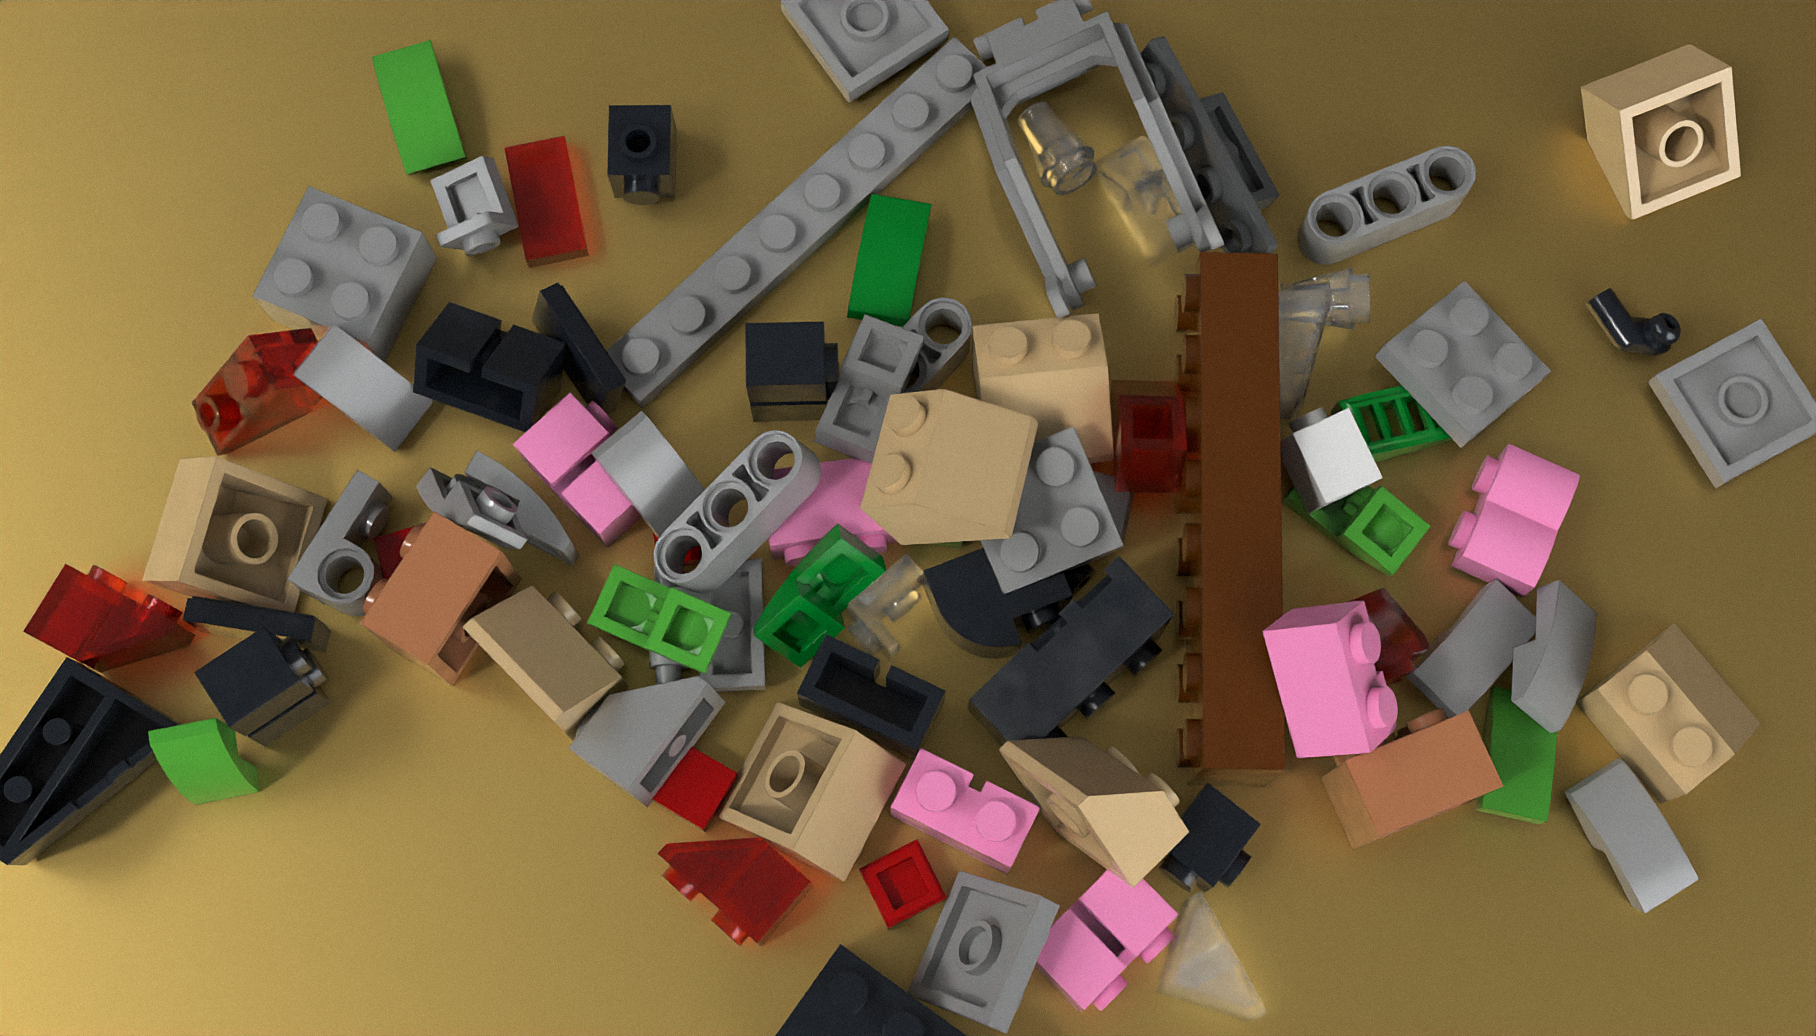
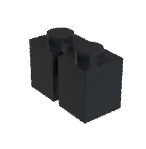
M449 302L416 344L413 393L526 433L542 418L560 391L566 343L514 324L508 332L502 331V320Z
M824 321L745 323L746 389L753 421L820 420L840 378L838 343H826Z
M262 627L194 672L228 727L244 736L248 735L250 739L263 746L268 745L331 703L320 686L329 679L308 648L302 650L291 636L282 640L265 627Z
M826 634L797 691L800 706L835 723L854 729L865 737L915 760L920 748H923L944 704L946 690L891 665L886 675V687L875 683L880 674V659Z

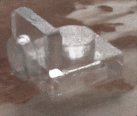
M905 554L848 603V615L854 621L847 627L849 633L869 655L873 656L880 650L889 661H892L900 654V643L881 623V620L888 616L893 622L897 621L922 598L917 589L923 585L924 572L908 554Z

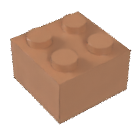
M434 511L426 524L418 523L406 536L400 549V556L403 559L389 580L382 578L369 592L363 605V612L366 615L360 624L389 649L453 686L479 646L463 626L474 616L511 597L522 578L501 550Z
M1444 708L1437 709L1407 722L1406 727L1392 733L1395 741L1387 743L1385 739L1371 753L1336 755L1333 757L1337 767L1321 777L1353 850L1465 805L1503 787L1469 711L1448 718Z

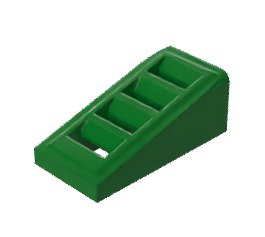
M1403 386L1365 393L1337 401L1330 412L1332 416L1349 408L1375 463L1454 441L1442 427H1438L1437 422ZM1416 402L1425 428L1424 431L1416 432L1406 404ZM1394 409L1403 435L1393 436L1384 410ZM1370 414L1373 417L1380 440L1371 442L1363 420V416Z

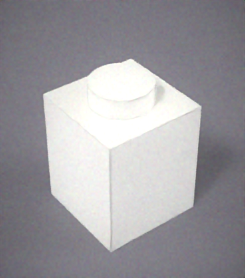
M1321 407L1288 423L1292 434L1281 441V460L1307 514L1353 494L1383 478L1349 408L1328 417L1324 408Z

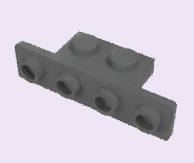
M1164 36L1151 39L1140 53L1224 242V245L1221 246L1223 252L1272 254L1277 249L1278 244L1260 210L1268 208L1280 195L1226 96L1221 92L1199 99L1167 39Z

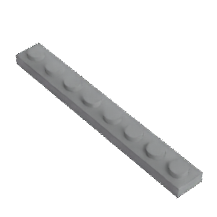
M955 36L607 350L626 379L624 390L642 408L649 404L870 201L871 194L878 195L973 108L970 96L977 88L973 74L987 67Z

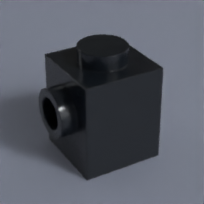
M609 105L607 176L614 198H623L625 201L637 205L654 204L660 201V198H676L677 129L671 105Z
M1207 783L1180 815L1189 833L1163 858L1164 861L1159 866L1160 871L1188 892H1191L1195 886L1203 892H1207L1218 881L1228 888L1252 856L1246 853L1243 848L1261 825V823Z

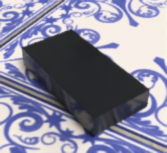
M558 282L540 290L531 321L540 334L566 343L563 369L587 405L594 401L606 414L615 411L626 379L563 285H560Z
M197 596L187 599L183 615V621L200 632L246 639L262 627H265L282 640L291 636L301 649L308 648L309 650L319 652L327 651L331 633L328 626L313 615Z

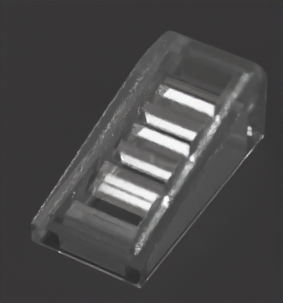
M1332 289L1279 291L1280 419H1292L1299 416L1303 408L1332 299Z

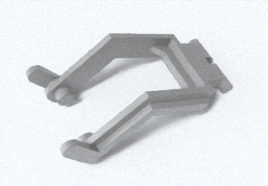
M1055 0L1036 9L1038 19L1025 25L1022 17H1019L973 39L982 61L994 57L996 64L973 74L977 88L970 96V100L996 174L1045 278L1046 293L1058 319L1071 314L1070 307L1074 311L1085 306L1081 293L1096 287L1097 284L1085 258L1068 265L1027 176L1009 127L1007 116L1014 106L1093 69L1107 65L1118 67L1182 212L1165 221L1177 250L1194 242L1199 253L1210 249L1214 250L1224 245L1128 25L1112 22L1108 11L1084 22L1081 15L1093 10L1089 0Z

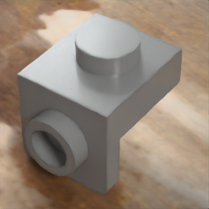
M478 157L430 180L448 229L436 234L440 247L464 250L466 255L480 254L500 245V235L519 227L494 158Z

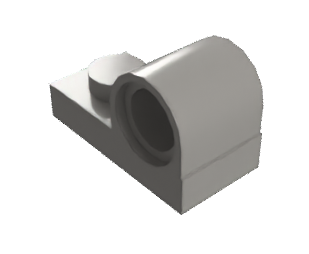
M359 470L356 471L287 579L306 595L350 616L366 615L363 612L364 602L374 585L384 578L381 567L361 549L367 538L372 540L382 531L390 516L391 508L388 504L393 497L379 481ZM351 568H363L364 579L362 584L351 593L340 594L338 592L340 576Z

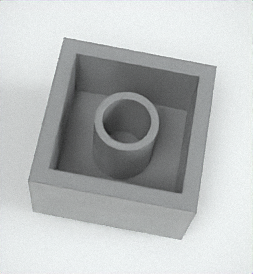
M308 186L252 296L275 322L320 339L330 325L334 323L382 361L386 362L437 257L423 232Z

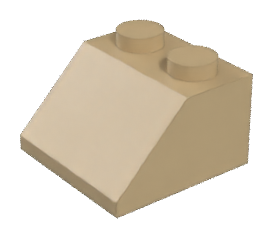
M1688 44L1581 87L1587 141L1625 215L1630 219L1634 220L1741 176L1732 66Z
M1099 313L1066 316L1060 319L1056 317L972 326V370L976 399L1032 416L1038 422L1034 443L1074 426L1090 463L1113 461L1114 450L1108 365Z
M946 389L891 394L860 509L901 545L1011 538L1038 422L1032 416Z
M218 456L182 458L177 466L142 581L190 597L197 596L295 612L301 590L287 579L317 534L328 498Z
M531 585L474 616L463 628L573 741L576 738L580 722L589 712L600 707L608 695L624 692L628 688V685L618 673L626 663L600 636L591 644L574 628L581 620V617L557 592L554 591L545 599Z
M1675 623L1576 701V704L1660 804L1690 792L1734 756L1761 724Z
M777 702L742 765L738 777L715 816L794 859L845 882L855 861L861 854L863 846L882 809L892 795L893 789L906 764L854 729Z
M1081 736L1008 740L999 749L1035 804L1040 807V811L1053 830L1132 888L1189 833V830L1174 808L1180 801L1169 785L1153 773L1146 779L1139 775L1130 760L1112 746L1103 751Z

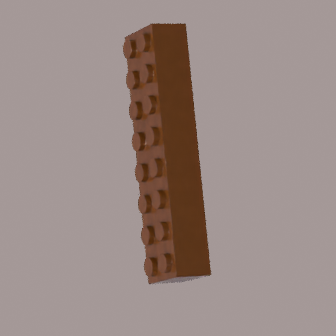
M1200 252L1193 273L1183 275L1181 295H1176L1174 306L1175 332H1185L1182 342V354L1176 355L1174 368L1175 392H1185L1182 415H1176L1175 452L1185 453L1182 476L1176 477L1174 502L1175 513L1186 514L1183 537L1177 538L1175 545L1176 576H1186L1183 601H1177L1175 609L1176 639H1186V652L1183 664H1177L1175 674L1176 703H1186L1184 727L1177 728L1175 760L1177 768H1187V785H1206L1209 783L1212 786L1265 787L1285 771L1284 709L1263 635V630L1283 616L1278 254Z

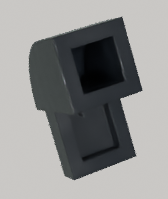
M984 548L923 570L922 585L943 632L961 649L984 658L997 659L1015 656L1020 651L1022 645L1016 628L1025 625L1027 632L1033 633L1050 627L1061 617L1059 612L1071 602L1073 597L1063 572L1003 595Z

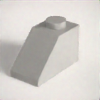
M699 676L610 694L600 707L593 709L582 719L577 728L576 739L569 749L590 767L648 808L653 801L652 798L691 746L695 745L726 702L709 683Z

